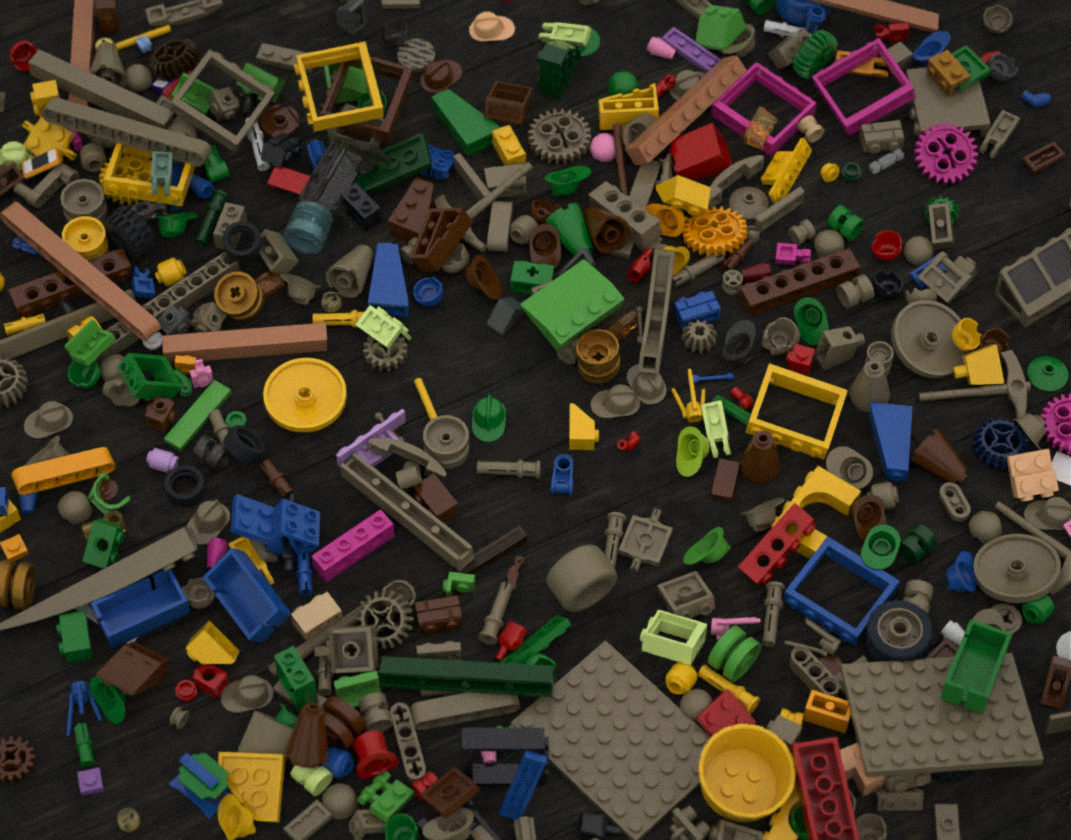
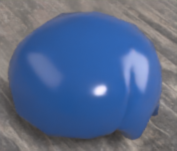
M435 277L424 278L416 283L413 295L420 305L432 307L442 300L444 289L442 283Z

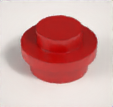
M189 680L179 682L175 689L177 698L185 702L193 700L197 695L196 684Z

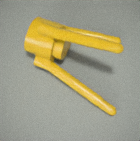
M688 369L692 402L687 404L686 409L675 388H672L671 391L682 411L683 419L696 423L703 420L701 405L705 404V389L701 390L699 405V402L696 401L692 370Z

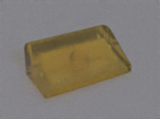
M759 106L745 131L744 143L762 149L777 122V118Z

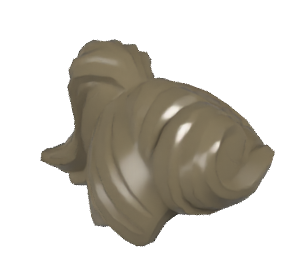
M123 377L106 381L103 386V394L107 398H111L116 406H134L140 401V398H133Z

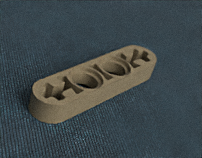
M396 703L390 709L394 723L393 729L406 777L413 783L416 780L423 779L426 774V767L410 709L405 703ZM399 710L403 713L404 722L400 723V718L397 714ZM402 729H409L412 732L407 738L401 737L399 733ZM413 748L417 751V754L414 757H407L404 754L405 751ZM416 763L417 770L419 771L418 776H415L413 773L412 764Z

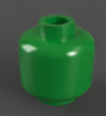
M1045 595L1037 600L1024 602L1022 612L1028 622L1042 624L1051 616L1055 607L1051 598Z

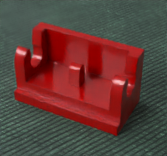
M277 166L274 167L267 183L268 186H271L270 188L275 189L277 187L298 194L306 200L315 185L311 176Z

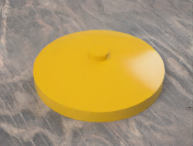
M298 358L280 365L271 373L265 383L263 397L266 411L276 424L294 432H313L329 426L340 416L346 404L347 393L342 375L331 364L315 358Z

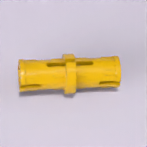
M44 314L29 318L21 317V320L4 323L6 335L9 336L46 323Z

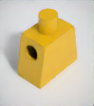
M996 344L988 345L963 355L964 365L953 367L955 379L966 377L969 385L1004 383Z

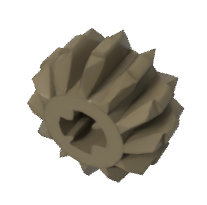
M698 318L695 323L689 321L688 326H684L682 341L685 343L686 349L691 348L692 353L699 350L700 354H702L703 349L709 352L711 346H714L716 343L717 333L716 330H713V324L707 325L706 320L699 322Z

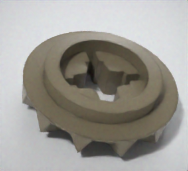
M1001 603L991 608L999 612L1002 618L1008 615V621L1004 623L1006 632L1013 635L1020 629L1022 617L1014 606Z

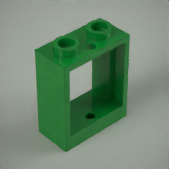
M128 353L117 366L133 398L154 399L155 396L173 400L182 388L166 356ZM142 371H150L155 381H146Z
M292 646L274 655L278 679L297 711L300 713L302 707L309 703L318 704L315 680L295 647Z

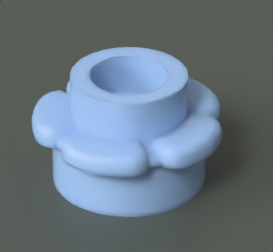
M140 35L135 40L136 44L143 53L148 50L150 52L151 49L149 47L152 46L150 40L146 36L142 37Z

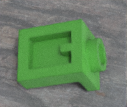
M449 572L448 580L444 579L443 592H446V597H451L453 590L467 593L474 592L475 575Z

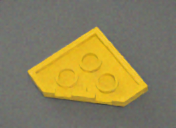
M219 752L218 764L229 773L226 780L230 791L244 807L253 812L254 820L257 822L279 823L285 755Z

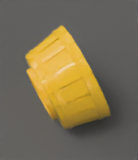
M752 724L729 726L714 734L702 750L699 761V780L702 793L709 806L726 819L736 822H751L761 819L779 809L793 791L796 769L794 768L795 763L792 754L789 752L786 744L768 729L765 730L763 727Z

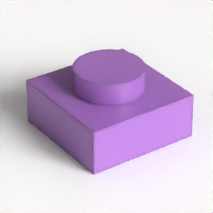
M100 768L77 772L82 796L104 791Z

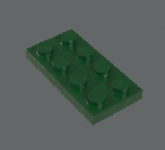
M423 132L352 163L357 185L367 195L433 167L426 136Z

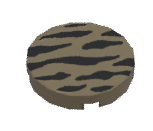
M411 39L404 42L399 47L397 53L399 65L413 68V73L424 72L426 67L434 62L436 57L434 47L423 39Z

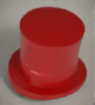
M369 731L361 734L354 740L353 749L359 758L357 773L360 778L365 780L373 779L377 775H382L385 771L390 772L398 765L396 755L387 749L382 732Z

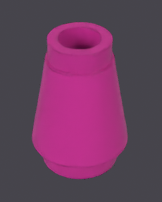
M211 538L210 542L207 543V569L210 570L226 554L228 550L227 541L220 538Z

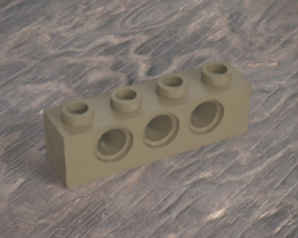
M605 181L588 194L590 206L599 207L625 219L629 225L630 237L641 246H647L661 235L660 220L655 215L652 216L643 206L633 202L631 197L621 193L616 186H612Z

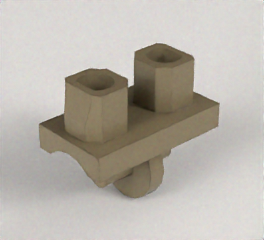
M691 806L681 811L677 807L672 811L674 814L672 817L674 824L670 829L674 834L671 836V840H704L710 834V827L702 821L696 827L691 823V821L697 818V814Z

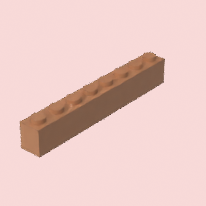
M737 55L720 60L625 149L635 165L646 164L654 159L747 71Z

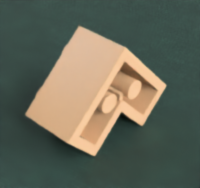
M858 743L840 750L846 780L853 778L862 796L883 788L885 776L866 777Z

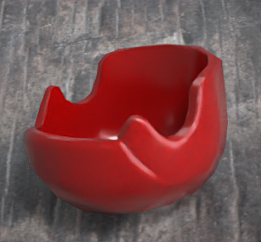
M21 40L12 46L9 58L18 70L28 72L30 71L28 62L38 49L32 42Z
M883 231L876 234L875 241L872 242V252L876 258L882 261H892L901 254L902 238L900 234L894 231Z

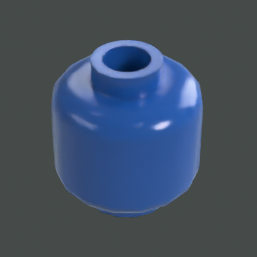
M330 747L329 760L323 766L333 774L334 778L342 779L352 772L354 761L348 751L338 747Z

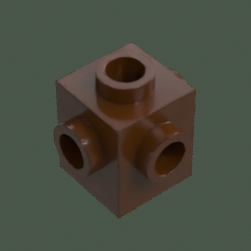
M155 396L153 402H150L146 408L145 419L147 426L166 433L170 424L176 421L178 415L175 403L169 398Z

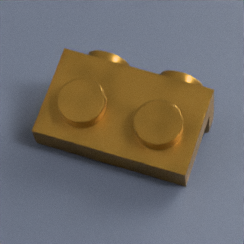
M948 50L928 60V76L934 79L940 90L945 92L948 97L953 95L954 88L970 81V74Z

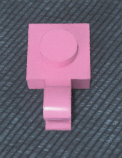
M202 359L194 361L196 369L190 371L193 387H205L211 384L213 376L210 365L204 367Z

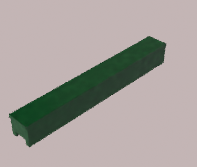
M381 656L379 675H381L380 685L383 688L553 697L554 685L556 684L555 666Z

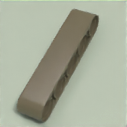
M467 692L416 702L410 708L415 729L426 730L513 713L520 709L518 695Z

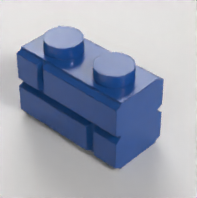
M702 291L694 297L678 299L674 302L673 312L683 331L684 326H688L689 321L695 323L697 318L699 322L706 320L707 323L720 319L721 309L713 291Z

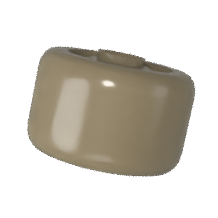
M587 544L573 549L560 558L548 572L546 581L549 589L565 610L579 612L593 606L612 590L617 581V572L599 547Z

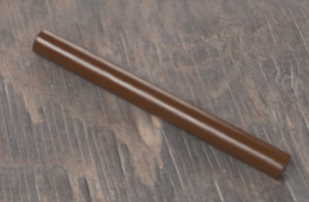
M614 124L613 134L619 190L626 196L628 191L620 124Z

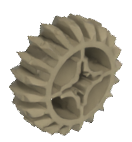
M0 356L1 409L2 405L9 408V403L16 404V399H22V393H26L28 380L26 371L21 364H18L16 359L11 361L7 357L3 360Z
M382 590L381 597L379 592L375 591V599L367 595L366 599L369 603L361 601L360 604L364 609L356 610L357 613L362 614L361 618H355V621L362 623L358 626L369 625L368 617L369 613H371L375 618L376 635L387 627L395 631L394 634L388 637L377 636V648L380 642L382 649L387 648L388 642L390 647H395L394 640L399 644L403 643L400 636L408 638L409 634L405 632V629L412 630L413 628L411 625H407L408 621H414L413 617H407V614L412 613L413 610H405L409 602L404 601L400 603L403 596L398 595L395 598L396 594L394 591H391L388 596L387 590ZM388 601L392 603L384 611L374 608L375 605L381 602ZM396 608H398L401 616L399 626L394 621ZM387 613L388 616L386 617V619L391 624L383 623L382 625L381 623L383 620L379 615L386 616Z

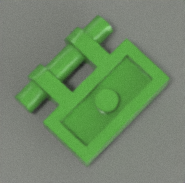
M386 771L382 775H377L373 779V783L365 787L358 797V802L362 805L367 801L371 803L369 811L384 822H387L390 817L396 815L413 798L415 792L398 780L392 785L387 781L391 778V775ZM378 790L384 792L381 796L376 794Z

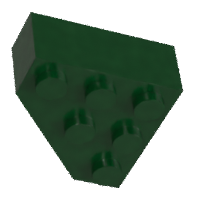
M557 40L546 43L543 51H539L537 55V61L539 62L537 86H539L540 95L561 101L581 60V46Z

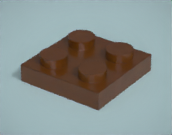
M454 766L421 794V797L429 806L447 819L463 804L472 799L480 789L476 783Z

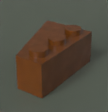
M417 177L415 178L388 220L390 235L407 242L413 237L418 238L429 209L433 208L434 184Z
M463 208L429 209L410 259L421 272H438L473 224L472 219Z

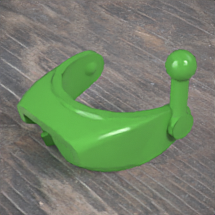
M102 472L94 483L88 499L107 516L120 509L123 505H127L131 501V497L127 496L122 502L115 505L105 503L100 497L99 488L102 480L107 481L109 475Z

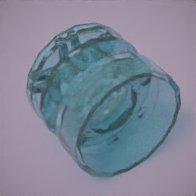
M299 202L293 209L290 220L283 232V238L289 246L299 252L306 254L319 253L333 225V216L326 208L317 203Z

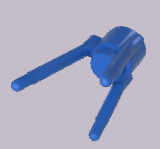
M77 681L71 685L66 736L68 737L71 735L74 702L79 705L80 714H84V703L89 699L99 721L102 720L98 706L88 688V683L85 681Z

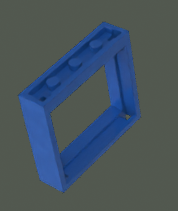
M827 536L785 590L783 601L790 605L791 609H796L803 613L808 620L819 623L826 631L835 633L842 641H847L856 647L865 635L871 613L880 604L882 605L893 598L898 591L900 581L883 570L872 569L866 566L859 555ZM824 555L884 591L856 629L796 592Z

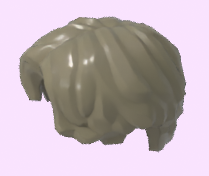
M781 317L769 323L764 330L762 346L770 350L772 355L788 353L800 341L801 334L799 328L792 320L787 317Z

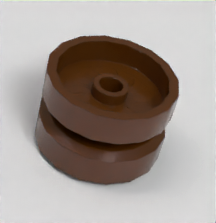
M330 696L322 705L325 714L328 745L347 751L353 744L354 737L360 736L367 728L366 722L350 704L336 696Z

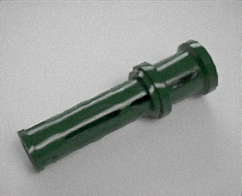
M214 190L212 192V199L206 206L207 213L194 239L198 246L204 247L207 245L215 222L220 217L225 202L229 200V195L224 191Z

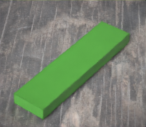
M214 380L164 437V442L182 452L210 419L208 414L213 410H217L230 396L231 389Z

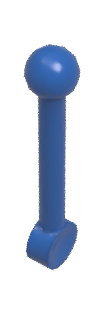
M730 372L726 375L699 377L698 375H693L694 384L705 380H732L734 378L733 373Z

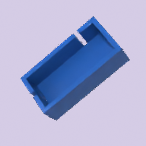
M231 548L202 577L211 590L217 592L215 594L251 641L263 643L275 631L273 626L279 627L292 614L245 551Z
M171 569L166 572L162 570L152 575L155 586L154 590H152L150 579L147 577L91 602L94 617L111 649L190 613L188 600Z

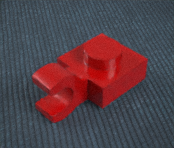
M908 23L889 24V28L883 25H875L874 32H880L876 33V39H888V42L907 41L909 25Z

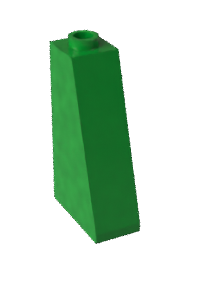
M449 89L432 96V109L467 156L493 145L492 131L500 128L496 123L484 117L481 112Z

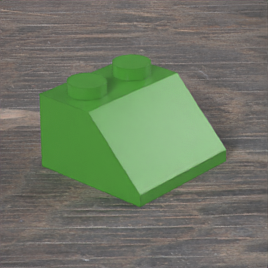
M715 5L707 7L706 11L699 18L695 42L704 48L725 51L747 28L740 10Z

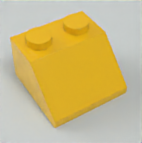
M679 175L656 185V190L662 201L675 209L686 210L691 215H698L708 210L711 187Z
M210 621L190 639L185 648L188 650V656L194 661L198 660L201 664H233L240 652Z

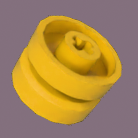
M88 216L77 217L64 226L62 240L86 260L109 253L105 227L96 218Z

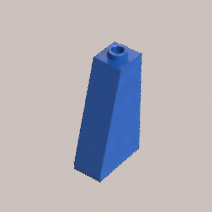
M389 242L378 243L368 307L371 305L376 309L379 306L390 316L409 317V302L398 244Z
M871 402L869 420L885 479L897 482L906 481L909 469L913 406Z

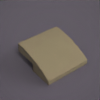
M255 710L240 743L238 752L285 755V747L293 727L275 721V718Z

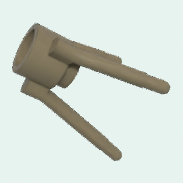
M805 618L806 624L823 636L819 643V646L822 648L819 649L787 640L784 642L785 645L792 647H806L809 651L826 657L828 653L832 656L835 654L841 640L826 632L814 621Z

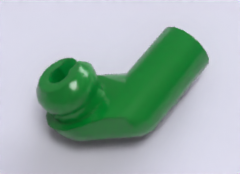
M177 368L174 372L182 385L179 393L182 396H189L192 392V380Z

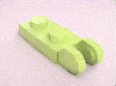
M543 23L542 29L551 32V34L540 33L538 39L547 43L563 40L579 46H586L592 29L589 26L576 24Z
M722 400L702 404L707 438L711 446L713 458L718 457L719 452L716 443L723 441L726 455L731 454L728 441L730 438Z

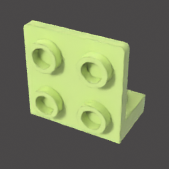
M370 305L355 324L388 349L399 334L407 340L412 338L407 333L409 330L400 321L390 317L379 306L375 309Z

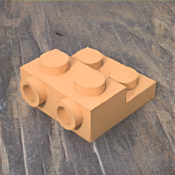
M1049 449L1006 456L1014 498H1021V501H1029L1034 499L1033 495L1041 494V497L1054 496L1053 491H1059Z

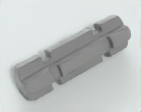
M898 148L892 151L893 153H888L877 159V161L870 163L869 170L871 173L876 174L880 172V169L883 170L893 165L895 161L902 160L904 158L902 150Z

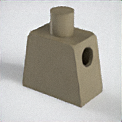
M849 326L823 331L814 355L823 370H827L851 360L855 355L857 347L865 344V338L861 333L855 335Z

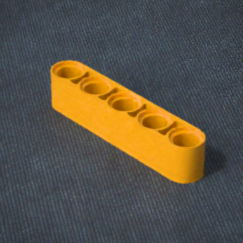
M100 447L19 467L11 473V477L18 493L26 495L98 477L102 472L109 474L115 469L116 465L108 448Z

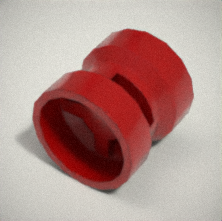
M429 771L422 780H416L411 784L413 791H415V794L422 802L425 801L422 799L421 794L438 779Z

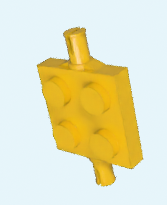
M42 116L35 126L27 120L24 121L25 124H22V127L30 132L23 145L36 156L55 147L58 148L62 157L65 155L71 161L77 156L76 153L69 149L70 142L76 134L67 128L49 123Z

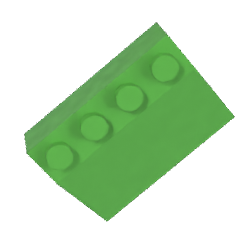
M583 259L522 302L520 306L554 349L559 352L619 309L623 304L624 298L607 278Z

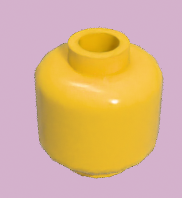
M170 258L157 265L158 272L155 273V276L160 284L164 283L165 286L171 287L183 280L187 272L181 260Z
M681 662L675 663L665 677L668 689L674 694H685L691 690L697 681V673L693 666Z

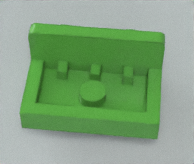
M186 73L182 74L170 100L175 97L189 78V75ZM196 79L182 98V101L206 115L210 108L207 101L212 92L217 89Z
M90 320L65 344V348L73 361L89 366L104 350L110 347V344L116 338L113 333L100 329L95 320Z
M377 670L373 672L364 671L353 677L344 676L334 681L336 697L344 700L353 708L359 707L358 702L362 697L371 693H381Z

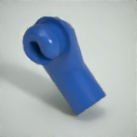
M1026 90L1023 92L1021 99L1033 107H1041L1050 103L1051 96L1048 93L1033 95Z

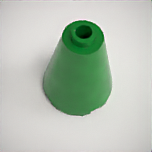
M577 203L568 204L569 208L566 210L562 208L556 210L546 219L547 224L554 226L558 230L560 243L573 256L583 247L587 248L592 256L594 247L581 208Z

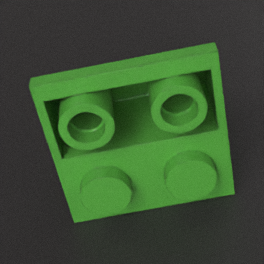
M338 63L324 66L327 89L331 88L333 84L331 83L332 76L339 69ZM350 66L336 103L356 101L361 98L364 92L367 93L362 69Z

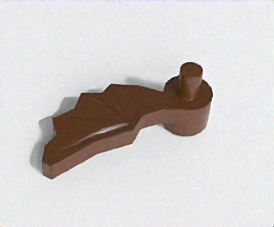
M522 556L515 558V565L508 569L509 573L506 575L508 583L513 585L514 591L516 590L519 578V568L525 565Z

